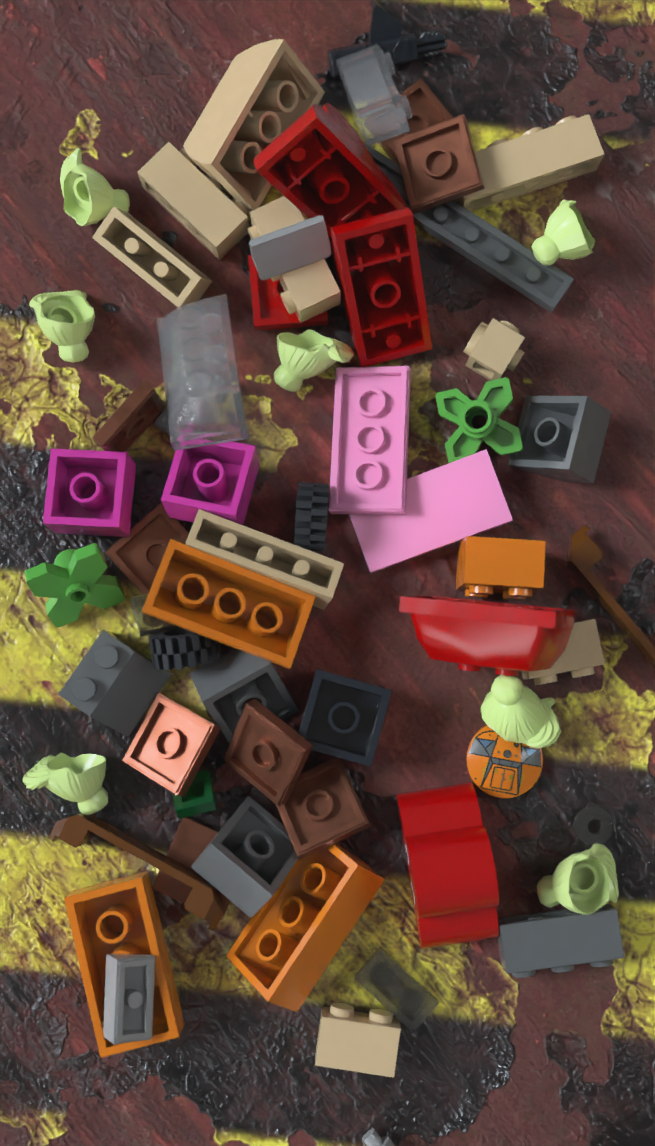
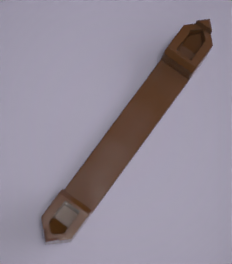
M584 525L571 536L567 564L655 668V647L589 570L602 558L603 552L585 534L591 528Z
M79 813L56 822L49 836L52 842L59 838L76 848L89 843L95 833L192 887L184 904L186 910L203 920L210 921L207 929H216L223 915L220 891L200 874L93 815Z

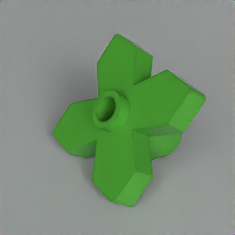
M507 377L487 381L477 400L469 399L457 388L436 394L440 417L459 426L445 443L448 463L478 453L483 442L500 456L523 451L519 428L499 419L514 401L510 381ZM476 418H485L487 421L485 426L479 429L473 427V422Z
M92 543L77 550H64L56 556L54 564L44 562L25 570L26 583L34 596L49 598L45 604L47 615L57 628L77 621L84 603L107 609L125 601L123 588L117 577L102 575L107 569V563L97 543Z

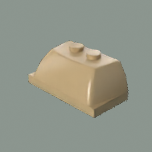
M274 39L254 45L236 55L183 147L189 158L206 174L220 182L236 200L245 206L248 212H251L260 207L272 186L271 183L257 172L254 158L314 104L318 105L325 91L284 39Z

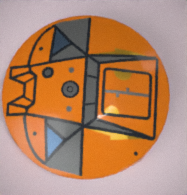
M488 725L482 727L475 734L467 750V768L472 781L482 791L494 797L513 798L522 795L534 786L541 774L543 766L541 748H533L523 743L505 741Z

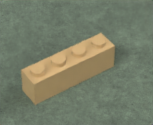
M590 115L579 118L568 116L557 122L555 126L545 129L535 127L526 131L521 137L509 141L505 138L492 142L487 148L476 151L485 189L455 199V201L473 212L596 171L604 156V151Z
M201 509L197 512L185 543L187 546L314 595L316 597L313 606L323 610L333 598L344 566L342 562Z

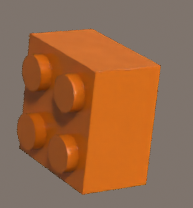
M466 536L458 545L456 590H465V597L488 598V595H493V592L503 593V599L521 601L526 600L527 597H532V593L544 588L546 541Z

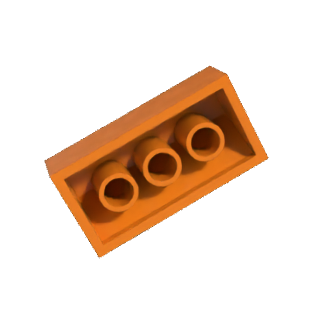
M170 539L142 612L290 669L316 596Z
M338 843L301 860L298 859L275 894L249 920L226 957L268 1002L298 1012L385 879L364 861Z

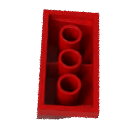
M432 595L400 596L399 612L411 614L417 639L429 658L437 661L458 663L459 670L481 671L482 666L495 668V674L518 676L519 671L531 672L551 669L564 653L574 626L575 610Z

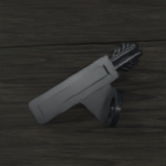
M371 0L369 3L372 7L369 42L364 41L355 45L330 49L327 51L329 72L333 78L347 77L348 75L370 72L372 70L376 71L377 69L381 70L386 67L410 64L411 62L418 61V54H422L425 58L433 57L434 55L438 56L441 54L442 49L447 48V42H445L447 36L440 34L439 31L436 32V30H433L432 33L428 31L427 34L423 32L419 39H416L413 33L401 34L405 27L404 24L377 1Z

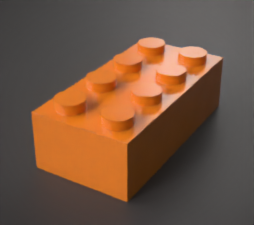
M149 871L79 888L65 896V905L100 1058L178 1038L185 1023ZM108 954H145L155 956L152 1039L112 1044L104 1038L106 957Z

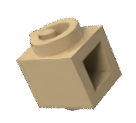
M493 318L489 325L481 322L463 351L469 355L465 366L490 381L500 379L507 368L514 371L525 352L520 350L519 347L525 337L519 334L520 331L516 326L507 321L499 322Z

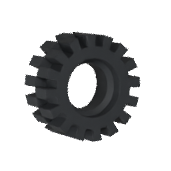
M298 483L294 545L313 552H325L329 484Z
M171 627L169 630H160L148 636L153 668L158 670H171L173 668L179 670L184 667L193 668L199 664L206 665L209 662H215L222 657L220 642L182 627Z

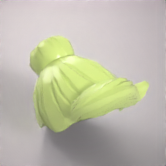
M76 148L64 160L60 174L61 189L64 197V211L75 219L78 225L87 226L98 223L108 215L113 206L125 212L129 211L130 201L128 193L125 190L113 189L103 175L83 164L80 148Z
M562 200L559 207L549 217L544 235L537 238L532 244L534 256L542 265L551 266L558 258L574 260L593 253L592 249L595 239L585 226L582 216L575 206L576 201Z
M79 290L38 294L32 298L29 306L35 310L37 323L44 335L54 344L58 345L59 356L62 360L72 363L86 359L89 350L85 340L92 331L95 318L94 308L86 300L87 294Z
M308 329L299 335L291 332L280 333L277 335V351L281 365L274 372V381L281 388L296 392L300 390L303 379L320 374L336 361L340 363L350 362L354 352L347 344L337 339L320 335L314 330Z
M505 675L496 677L491 686V691L486 695L481 705L482 719L489 728L494 730L505 741L523 743L533 748H543L552 745L557 741L561 733L558 718L551 709V706L555 704L553 698L549 697L540 700L530 688L522 685L521 680L517 677Z
M60 753L57 756L49 755L42 758L23 776V783L26 784V788L34 790L45 786L59 797L77 802L79 811L85 815L96 813L108 804V792L102 787L105 777L106 757L98 754H81L76 757H70L64 753Z
M594 843L590 849L574 853L561 861L553 875L544 876L538 881L537 894L540 902L549 908L561 904L570 911L584 915L595 913L607 904L608 901L616 903L619 897L615 861L611 851L603 844Z

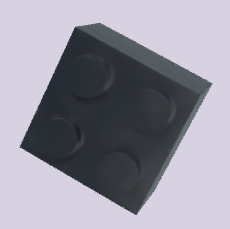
M317 669L299 734L313 745L311 750L371 767L392 690Z

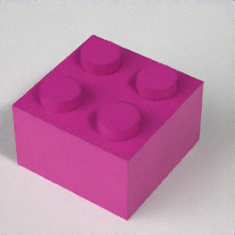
M181 432L161 498L168 517L194 523L197 512L201 509L243 525L260 466L256 447Z
M51 449L43 524L53 532L60 534L130 537L136 463L127 452Z

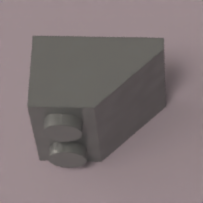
M525 396L518 424L523 451L511 454L508 466L559 481L594 484L611 411L588 396Z
M103 630L58 695L88 716L130 737L172 674L164 669L158 670L153 668L151 659L112 632Z
M234 648L223 654L217 661L209 662V664L203 665L190 673L202 703L216 724L221 727L220 730L229 743L246 703L253 699L260 702L282 721L299 712L274 664Z
M248 796L203 850L191 868L252 918L275 894L299 858L285 826Z

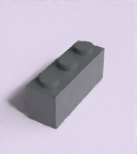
M609 903L602 906L595 913L588 915L573 912L566 908L498 918L499 937L497 940L501 966L507 974L512 973L513 977L516 978L531 977L536 975V970L551 968L552 972H568L575 969V964L589 963L592 967H606L613 964V959L624 958L617 909Z

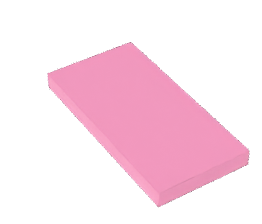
M410 366L336 368L329 512L331 514H406L411 385Z
M487 449L408 478L406 514H349L370 573L461 541L466 536H474L513 521Z

